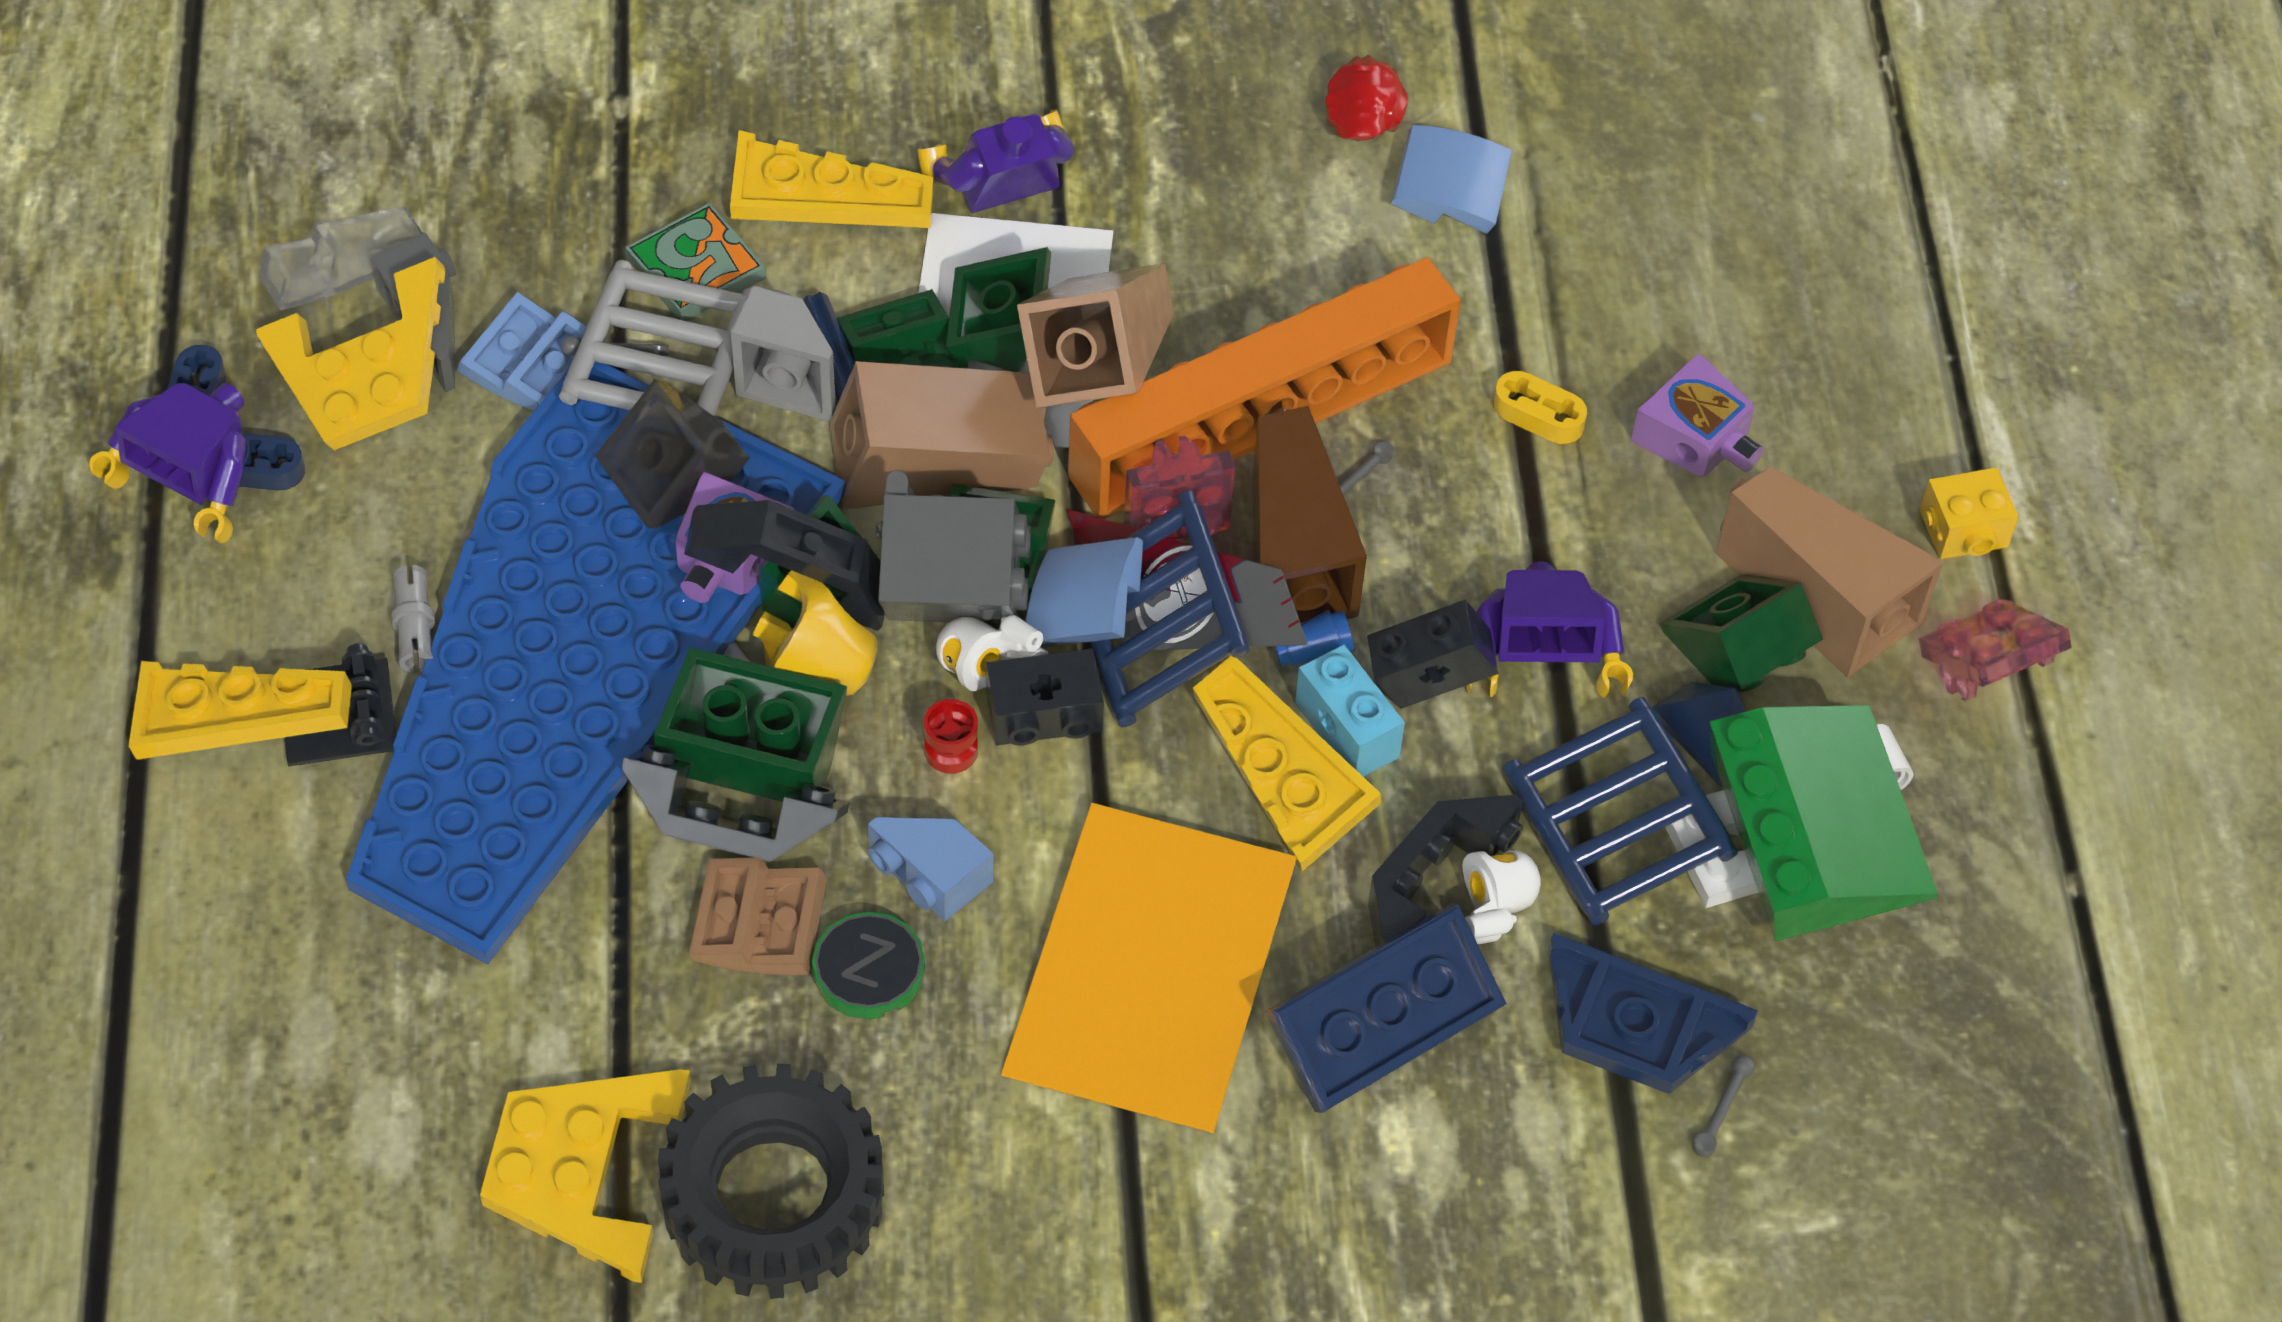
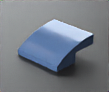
M1412 125L1408 130L1391 204L1433 224L1436 223L1442 214H1445L1487 234L1497 221L1512 150L1468 133L1440 127Z
M517 292L460 360L457 372L488 391L534 411L567 372L574 359V356H568L563 352L562 342L568 336H575L581 341L587 327L564 311L555 318Z
M1136 537L1048 550L1032 588L1026 623L1043 634V642L1040 647L1124 638L1127 593L1140 592L1142 539Z

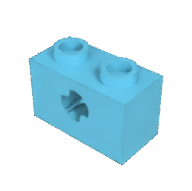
M1345 645L1299 667L1295 704L1320 737L1364 777L1400 757L1405 722Z

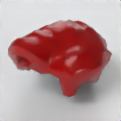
M1370 55L1364 58L1355 56L1349 63L1342 65L1327 84L1328 93L1325 97L1328 126L1334 127L1340 138L1354 141L1378 138L1387 130L1395 132L1405 116L1408 94L1399 80L1397 70L1391 68L1386 62L1378 61Z

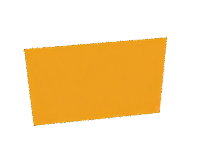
M1091 803L1001 1076L1214 1133L1297 856Z

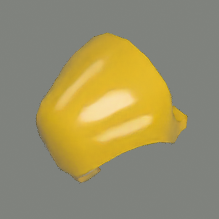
M791 570L777 590L802 602V611L793 631L788 623L765 611L752 634L764 644L766 666L847 686L846 696L854 695L870 676L878 651L877 638L865 626L856 622L842 608L822 582Z

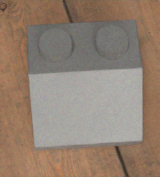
M753 285L731 330L736 396L830 422L836 409L834 363L831 347L801 298L791 296L784 291H772Z

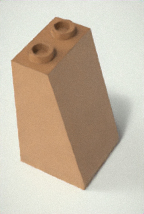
M1165 263L1068 278L1017 304L1036 408L1134 394L1140 391L1174 314Z
M856 361L829 423L837 477L846 481V489L841 499L842 508L853 509L884 505L886 479L893 471H902L906 474L909 487L914 491L915 496L949 497L952 484L995 491L1036 487L1045 467H1050L1052 464L1054 442L1052 437L1046 434L1044 424L1046 407L1036 408L1030 373Z
M1771 466L1753 478L1751 476L1742 478L1733 486L1728 494L1729 505L1726 516L1720 525L1722 532L1716 554L1738 575L1801 583L1823 640L1813 646L1847 678L1923 624L1943 565L1934 555Z

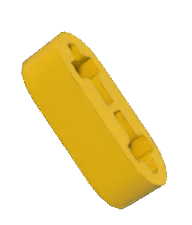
M1523 371L1505 373L1497 381L1493 405L1497 414L1504 420L1558 444H1569L1577 441L1582 436L1587 418V407L1583 400L1575 394ZM1517 393H1521L1526 396L1519 397L1517 401L1509 398L1515 397ZM1563 414L1569 415L1571 417H1567L1566 419H1564L1563 422L1557 421L1555 419H1559L1560 417H1562Z

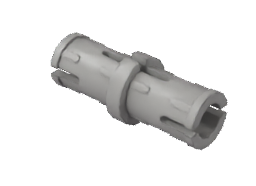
M412 565L413 584H408L407 566H402L393 573L397 607L392 611V626L399 635L398 663L401 669L410 673H414V653L419 654L420 672L423 671L426 660L433 658L430 630L435 625L433 608L428 605V573L423 567Z

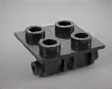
M357 643L350 645L346 649L341 665L306 669L345 671L352 684L347 728L285 737L288 767L394 751L393 744L397 734L387 658L375 659L374 654L368 651L366 645Z

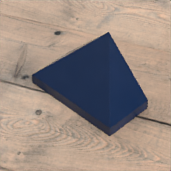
M1691 682L1653 706L1652 709L1669 734L1722 787L1711 754L1709 721L1743 713L1745 710L1735 688Z

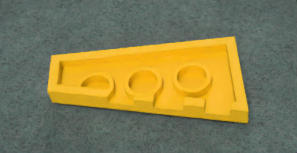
M739 130L730 202L731 219L931 228L934 177L874 162L870 163L867 167L849 163L845 155L828 151L825 157L799 151V144L779 140L777 145L756 141V134Z
M1230 656L1193 687L1196 701L1291 855L1297 856L1296 864L1301 872L1382 803L1381 793L1236 657Z
M141 661L128 747L138 760L347 728L352 684L345 671L280 668L274 675L257 674L253 667L233 666L231 672L207 671L204 664L183 663L181 669L176 670L163 669L159 662Z

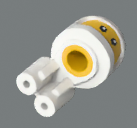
M1015 615L1003 616L1000 629L998 630L973 617L953 619L939 633L936 643V654L940 664L948 671L956 673L961 685L970 691H978L986 687V662L1046 655L1048 652L1040 647L1043 642V634Z
M1509 850L1504 854L1489 856L1484 851L1469 853L1464 858L1462 864L1464 880L1469 896L1476 908L1465 919L1477 944L1495 942L1500 939L1502 934L1508 933L1517 921V917L1511 913H1516L1530 907L1538 897L1541 887L1538 867L1531 857L1518 850Z

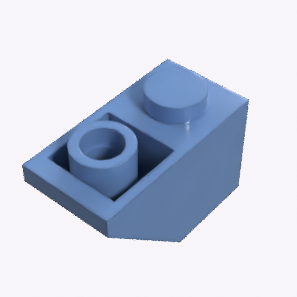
M876 817L868 823V854L873 864L883 874L888 876L893 874L906 886L909 896L916 905L923 910L931 909L944 922L993 883L994 854L956 819Z

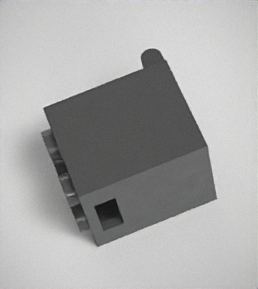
M902 471L891 472L886 479V495L884 494L879 603L888 619L893 621L950 622L959 617H973L986 624H1000L1003 616H1017V610H1027L1028 578H1025L1024 568H1019L1020 557L1029 558L1031 530L1030 526H1027V515L1019 514L1015 499L915 496L914 491L909 487L906 474Z

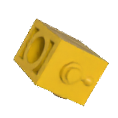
M1998 467L1929 479L1919 508L1939 559L1968 554L1971 556H1981L1992 550L2007 548L2019 519Z

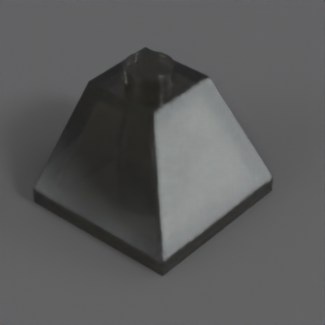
M659 379L652 381L595 455L647 528L656 529L686 513L703 472L731 482L750 459L722 421Z

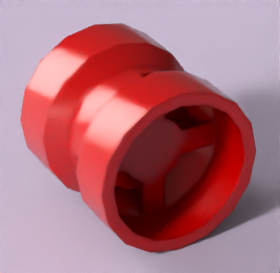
M958 699L938 701L928 708L924 716V755L928 764L935 770L947 774H956L967 770L974 764L978 756V717L975 710L968 703Z

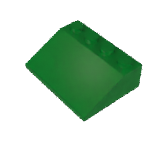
M1870 705L1762 707L1709 721L1711 754L1775 942L1938 899L1937 889Z

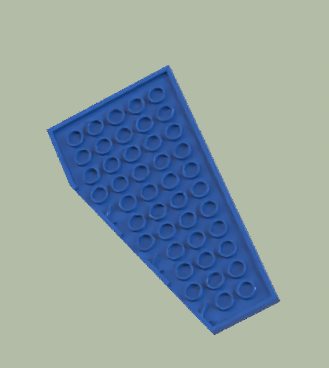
M595 362L587 379L679 400L607 364ZM567 370L493 461L490 469L491 479L470 538L465 540L443 602L444 612L431 646L433 658L426 660L422 674L417 676L393 744L394 753L372 816L370 820H366L346 877L348 890L488 965L629 780L622 770L624 757L638 750L643 751L645 745L655 746L654 733L689 648L724 655L729 644L733 643L762 605L760 581L749 593L742 595L718 586L706 603L692 600L681 589V583L687 573L678 567L676 537L703 472L794 507L795 511L805 515L825 495H829L837 505L844 496L846 489L845 480L716 417L711 422L707 433L698 434L691 430L690 424L581 399H578L576 404H566L560 400L559 394L568 373Z

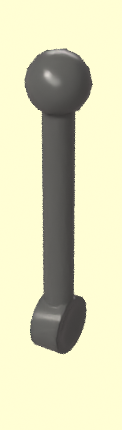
M575 336L565 338L562 342L563 352L568 356H575L581 342L580 339ZM603 342L668 356L669 345Z
M1377 442L1373 447L1372 456L1339 484L1342 493L1345 494L1378 463L1385 464L1390 462L1393 456V446L1388 442Z
M1741 1055L1735 1058L1732 1063L1734 1073L1705 1132H1700L1694 1138L1693 1150L1700 1157H1709L1715 1152L1717 1145L1715 1136L1744 1077L1750 1076L1754 1071V1062L1749 1056Z

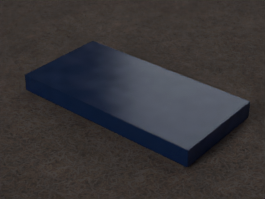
M1449 904L1267 1009L1265 1012L1314 1111L1323 1113L1507 1003L1459 905Z

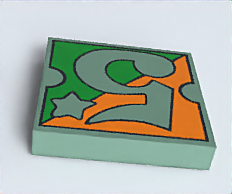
M711 203L625 247L626 259L637 271L738 293L766 278L765 265ZM660 297L679 320L686 321L709 309V307Z

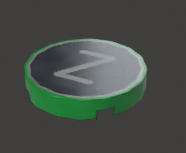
M863 912L845 916L825 930L816 942L812 959V970L815 984L821 991V996L830 1007L848 1017L871 1020L884 1017L885 1012H890L896 1008L899 1011L911 1003L922 987L925 973V956L920 939L906 923L888 914Z

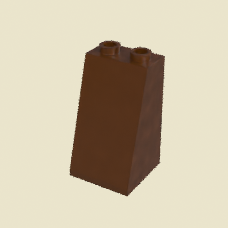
M1309 406L1290 410L1278 409L1270 414L1258 416L1252 476L1253 562L1282 570L1300 623L1328 609L1331 614L1343 611L1346 619L1359 617L1367 555Z

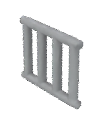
M618 260L609 274L559 394L560 400L566 404L573 405L577 403L578 399L626 409L688 423L691 430L695 433H707L734 368L731 330L751 288L744 289L742 294L636 271L633 270L629 262ZM625 289L727 311L733 314L727 330L625 308L619 306ZM610 325L719 350L711 367L603 343ZM598 362L704 387L697 404L587 379L594 363Z

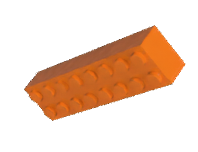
M1426 257L1410 265H1400L1389 274L1367 284H1357L1346 293L1324 303H1314L1305 308L1301 313L1281 322L1268 323L1260 328L1258 332L1240 340L1225 342L1212 352L1192 361L1177 363L1167 372L1144 381L1140 391L1137 393L1108 397L1098 402L1086 403L1076 412L1070 414L1068 477L1097 518L1105 519L1254 452L1258 416L1270 414L1278 409L1290 410L1309 406L1316 424L1451 363L1461 299L1432 261Z

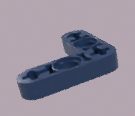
M194 345L183 350L175 361L167 390L175 384L185 383L209 396L226 381V372L219 351L207 345ZM201 367H209L201 371L199 378L200 387L195 386L192 373H198ZM242 433L246 439L247 448L243 476L239 487L277 491L290 489L301 482L305 475V464L302 451L297 443L284 437ZM258 455L259 458H254L253 461V456ZM280 459L288 460L287 462H283L279 469H274L271 467L277 466Z

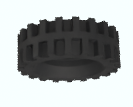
M777 1063L775 1076L758 1077L756 1065L743 1067L744 1080L729 1085L723 1074L712 1079V1095L704 1101L695 1093H692L684 1101L685 1118L682 1122L671 1118L666 1128L668 1144L666 1148H659L658 1155L660 1172L658 1182L666 1229L670 1239H677L679 1242L681 1258L688 1266L698 1261L704 1268L705 1280L715 1286L724 1276L734 1280L736 1294L749 1297L753 1284L769 1285L770 1299L784 1298V1284L801 1281L805 1293L818 1289L817 1275L829 1269L836 1278L848 1271L847 1257L852 1251L863 1255L870 1246L869 1231L871 1227H879L882 1217L881 1201L884 1196L879 1135H873L871 1116L865 1106L856 1111L852 1107L851 1091L842 1084L833 1092L825 1089L823 1073L811 1069L805 1081L798 1080L791 1076V1064ZM785 1143L805 1149L817 1158L827 1178V1188L821 1205L810 1217L789 1227L760 1229L741 1224L727 1213L718 1197V1183L724 1167L735 1155L756 1145Z

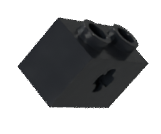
M1466 599L1367 635L1374 680L1400 709L1499 674L1491 630Z
M1093 649L986 662V695L996 746L1005 744L1024 746L1032 744L1037 740L1059 737L1078 739L1091 733L1103 732L1104 700Z

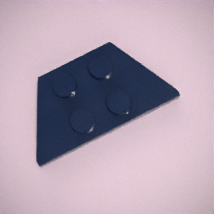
M1553 933L1548 953L1561 1051L1566 1055L1670 1094L1752 1029L1758 1013L1756 1009Z

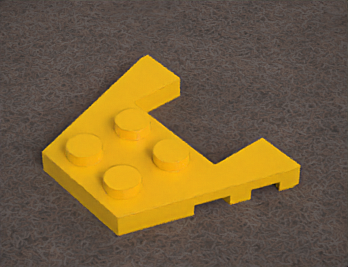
M436 257L394 273L402 313L401 320L313 355L307 321L298 313L256 329L258 338L321 438L334 451L428 413L435 352L431 350L433 326L439 324L441 306L437 303L439 283H444L445 280L444 265Z
M678 1069L508 1092L480 1193L482 1206L544 1237L551 1235L575 1247L578 1254L594 1262H597L599 1259L619 1269L621 1276L633 1282L642 1283L654 1236L652 1225L596 1216L620 1119L628 1118L666 1125L669 1124L671 1118L682 1121L685 1109L684 1101L688 1097L691 1084L690 1070Z

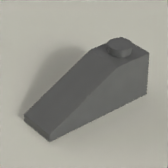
M422 233L370 256L376 289L398 321L402 319L394 273L433 257H436L444 265L445 280L444 283H439L437 303L441 306L439 324L433 326L431 350L435 352L433 374L445 392L455 389L454 295L451 277L456 275V270L446 249L442 247L437 250L428 235Z

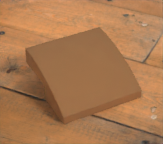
M754 857L709 859L689 952L691 959L707 965L732 970L778 975H809L827 884V877L821 867L768 869L762 859Z

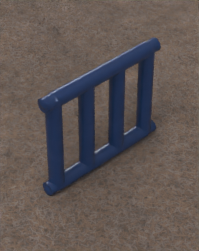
M1185 491L1179 494L1177 506L1125 538L1138 537L1142 539L1143 553L1185 526L1192 548L1141 579L1140 592L1127 593L1126 614L1199 568L1207 591L1114 648L1112 639L1090 641L1112 711L1120 727L1133 725L1137 720L1135 713L1230 654L1232 657L1237 658L1246 655L1250 650L1214 542L1194 491ZM1215 611L1222 631L1220 636L1129 692L1122 672L1124 667Z
M1644 697L1633 700L1628 706L1629 712L1523 764L1520 760L1514 759L1507 762L1502 768L1516 796L1524 800L1522 807L1581 909L1594 926L1604 923L1609 918V910L1716 857H1719L1722 862H1726L1738 854L1730 834L1657 714ZM1641 730L1652 748L1653 754L1547 806L1534 782ZM1664 772L1667 773L1679 796L1574 848L1570 846L1559 824ZM1688 815L1693 816L1705 839L1602 890L1597 891L1583 867Z

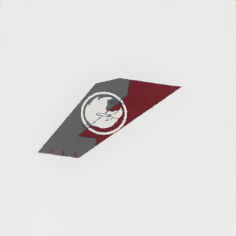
M1066 509L1078 545L1121 540L1139 530ZM1166 537L1142 553L1141 579L1192 548V545ZM1217 551L1249 647L1308 645L1282 570ZM1200 568L1126 614L1124 638L1119 639L1124 643L1207 591ZM1215 611L1153 650L1199 649L1222 634Z

